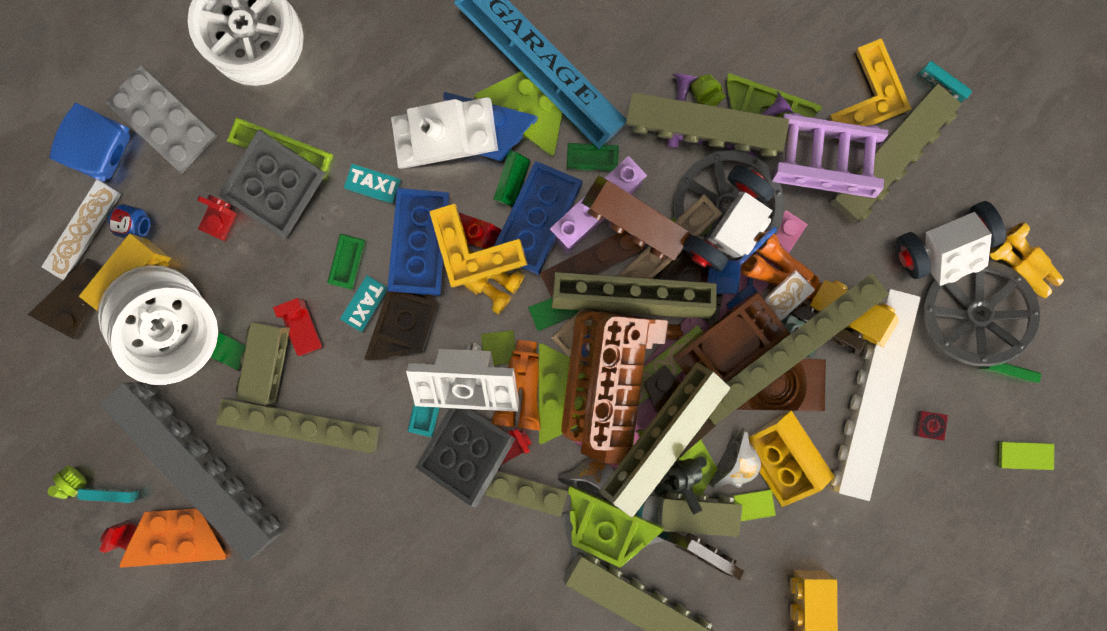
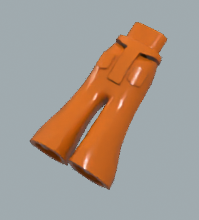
M764 231L763 233L761 232L760 234H758V235L755 237V239H754V240L756 241V243H757L768 231ZM775 234L755 251L759 255L752 254L741 265V273L743 275L768 282L775 286H778L796 269L815 289L806 298L813 301L823 284L819 282L817 275L791 256L781 246ZM760 256L766 258V259L769 260L770 262H772V263H774L775 265H777L778 267H780V268L782 269V271H780V270L774 268L773 266H771L769 263H767V262H766L763 258H761Z
M517 340L516 350L512 351L513 355L510 358L508 368H514L518 394L519 389L522 388V403L517 428L541 430L538 410L539 354H536L537 342ZM495 410L491 422L495 425L515 427L516 412Z

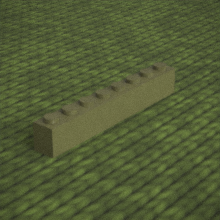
M873 273L868 275L729 380L726 384L730 387V390L711 413L709 419L716 425L890 295Z

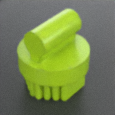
M710 74L699 76L691 84V92L698 104L717 106L726 97L722 92L721 84Z
M67 465L62 471H58L53 476V481L56 485L50 486L47 493L49 496L66 499L68 496L76 497L78 489L83 488L87 484L86 478L75 467Z

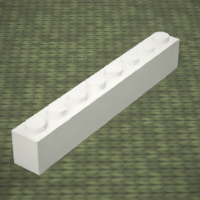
M892 289L887 290L890 295L877 303V305L880 306L881 303H884L895 309L899 322L884 348L872 342L865 346L863 352V359H866L864 368L860 369L857 376L858 392L857 395H853L850 408L853 410L851 420H847L844 428V434L847 435L845 444L840 446L838 452L839 468L838 471H834L833 475L835 477L831 480V484L834 486L833 491L870 501L921 298Z

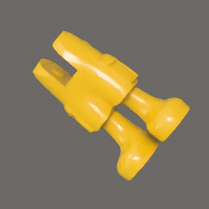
M1023 221L1006 232L1004 243L990 248L989 256L993 260L1001 259L1011 266L1010 268L1018 272L1030 284L1036 294L1042 298H1047L1052 293V290L1043 279L1045 278L1055 286H1060L1064 279L1051 263L1052 261L1039 246L1031 247L1025 237L1029 233L1030 227ZM1012 246L1023 255L1022 260L1012 251Z
M515 271L513 274L503 272L463 285L476 295L482 292L486 294L492 301V311L499 315L511 300V296L488 283V280L493 279L514 294L522 283L525 274L521 271Z

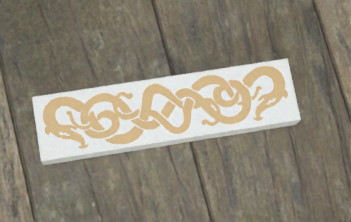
M97 179L43 263L42 268L65 280L77 266L122 194Z
M795 269L764 300L780 321H782L815 289Z

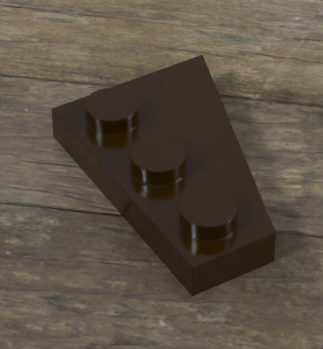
M87 258L27 315L72 339H77L93 310V307L80 298L79 295L103 265Z
M665 365L643 382L654 411L657 414L681 384ZM709 417L677 460L716 426Z
M663 531L657 536L662 540L675 544L676 548L697 557L703 563L737 580H740L744 573V570L735 566L737 562L735 559L725 554H722L720 557L718 555L720 550L706 543L702 546V539L693 534L687 533L685 537L675 532Z

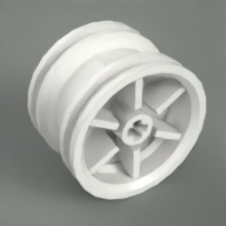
M192 0L188 13L190 37L202 56L231 80L243 85L252 86L270 84L286 75L298 61L303 47L302 24L296 11L287 0H257L251 7L248 6L249 0ZM231 7L232 14L229 16L224 15L225 10ZM270 16L276 18L274 25H268L267 23ZM225 32L226 34L220 40L216 38L217 33ZM269 42L270 47L267 50H262L261 48ZM241 49L245 51V55L243 57H236V52Z
M156 265L134 268L115 279L105 290L99 303L97 317L99 329L123 371L140 382L166 385L184 380L205 365L216 346L218 328L212 309L189 279L177 270ZM154 298L155 302L153 304L145 303V301ZM175 300H180V301H181L180 304H177V305H173V306H172V303H173ZM129 315L135 316V318L126 320ZM187 324V329L181 332V325ZM135 339H141L140 346H134L132 342Z

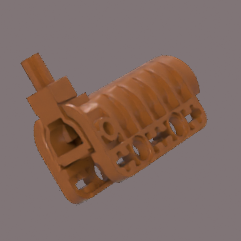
M586 310L577 315L573 332L561 432L569 440L582 442L581 454L607 464L621 463L634 444L646 348L652 349L653 343L665 344V339L679 340L680 336H683L681 325L668 324V320L608 312ZM592 320L591 326H585L584 321ZM583 334L590 335V338L583 337ZM588 343L590 346L589 353L583 357L581 355L582 345ZM580 361L587 362V365H581ZM585 373L584 378L578 379V374ZM577 387H578V388H580V387L584 388L583 391L576 390ZM581 395L583 398L582 406L579 409H575V399ZM573 413H574V414H577V415H580V418H579V417H576V416H575V418H574V417H573ZM577 425L578 430L571 432V427Z

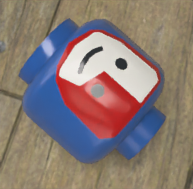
M121 204L110 212L108 224L112 234L125 239L129 233L143 237L149 231L150 219L145 210Z

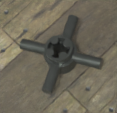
M699 457L695 460L691 458L683 461L676 460L661 479L662 482L658 483L655 487V494L659 495L666 491L682 493L693 515L703 511L692 490V486L701 481V469L707 465L706 459Z

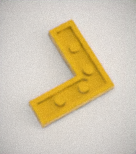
M882 38L857 48L855 51L875 97L828 116L829 120L868 126L877 125L910 111L912 108Z
M456 204L429 211L451 287H457L528 265L520 239L470 254Z

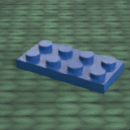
M535 161L494 246L520 239L528 265L521 268L539 275L557 239L550 228L570 211L582 187V180Z
M397 188L388 291L428 295L441 294L443 257L429 211L448 206L449 192Z

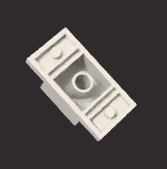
M488 97L467 102H461L457 99L409 108L407 109V114L391 117L397 164L400 169L498 151L492 102Z
M468 343L465 346V350L439 349L435 365L409 363L406 372L415 406L518 412L520 403L514 368H495L491 351H482L481 347L476 343L473 344V348L470 350L471 343Z

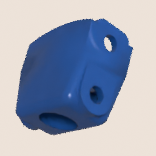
M74 103L56 132L49 158L105 182L106 179H110L113 176L130 140V128L104 117L87 107Z

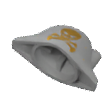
M745 428L739 431L723 454L717 467L718 470L710 482L712 488H718L726 484L740 488L742 484L753 480L758 475L761 461L755 448L749 443L748 432Z
M590 458L583 461L574 470L561 474L558 480L563 484L573 485L610 502L598 491L614 471L610 464Z

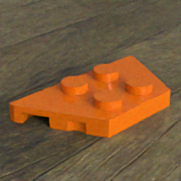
M196 508L144 512L120 562V568L226 559V554L206 518Z

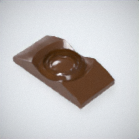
M756 292L732 307L709 328L694 336L673 356V359L686 375L698 362L713 371L727 383L791 333L761 295Z
M826 359L801 360L736 410L825 411Z

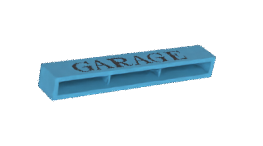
M455 0L454 4L598 149L616 136L626 124L627 119L509 0Z

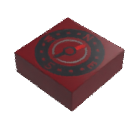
M920 411L916 436L945 441L948 415Z

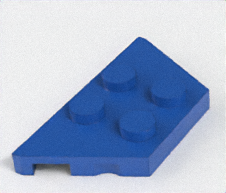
M448 92L443 94L444 101L457 99L461 102L475 100ZM492 104L498 151L477 155L503 161L508 155L509 150L523 138L522 135L530 125L537 122L538 117Z

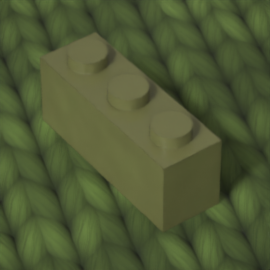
M262 321L250 323L245 334L247 341L246 350L243 352L240 361L242 366L241 376L236 383L237 400L264 406L276 404L290 327Z
M498 469L485 491L486 496L559 517L562 515L568 494V488L503 469Z
M667 491V495L659 494L656 524L665 527L663 531L739 537L742 504L734 500L735 497L719 495L718 499L709 498L707 494L694 493L703 511L693 515L682 493Z

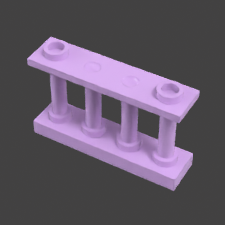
M784 113L782 118L789 119L785 161L777 164L773 171L772 182L876 198L884 188V179L876 178L873 175L876 145H881L888 136V130L880 129L875 125L859 126L803 117L799 113ZM798 132L814 135L811 165L808 167L795 163ZM824 136L839 139L837 169L835 171L825 170L821 167ZM850 141L865 143L863 173L861 175L850 174L847 171Z
M628 156L605 179L632 195L643 185L641 181L647 175ZM584 198L550 228L557 237L555 242L567 254L606 219L603 217L599 221L587 213L589 208L581 203Z

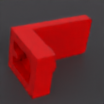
M210 194L207 199L199 196L197 201L208 205V208L198 230L224 241L237 213L229 209L231 204Z
M459 213L468 244L482 250L494 247L502 229L492 223Z
M295 298L273 307L276 317L282 318L285 326L290 327L289 336L297 356L305 355L322 347L304 299Z
M513 428L507 431L516 439L502 464L522 453L530 452L528 446L531 444V441L524 430L519 431L518 428Z
M127 520L110 528L108 527L100 538L102 545L99 551L106 553L118 547L126 550L138 524Z

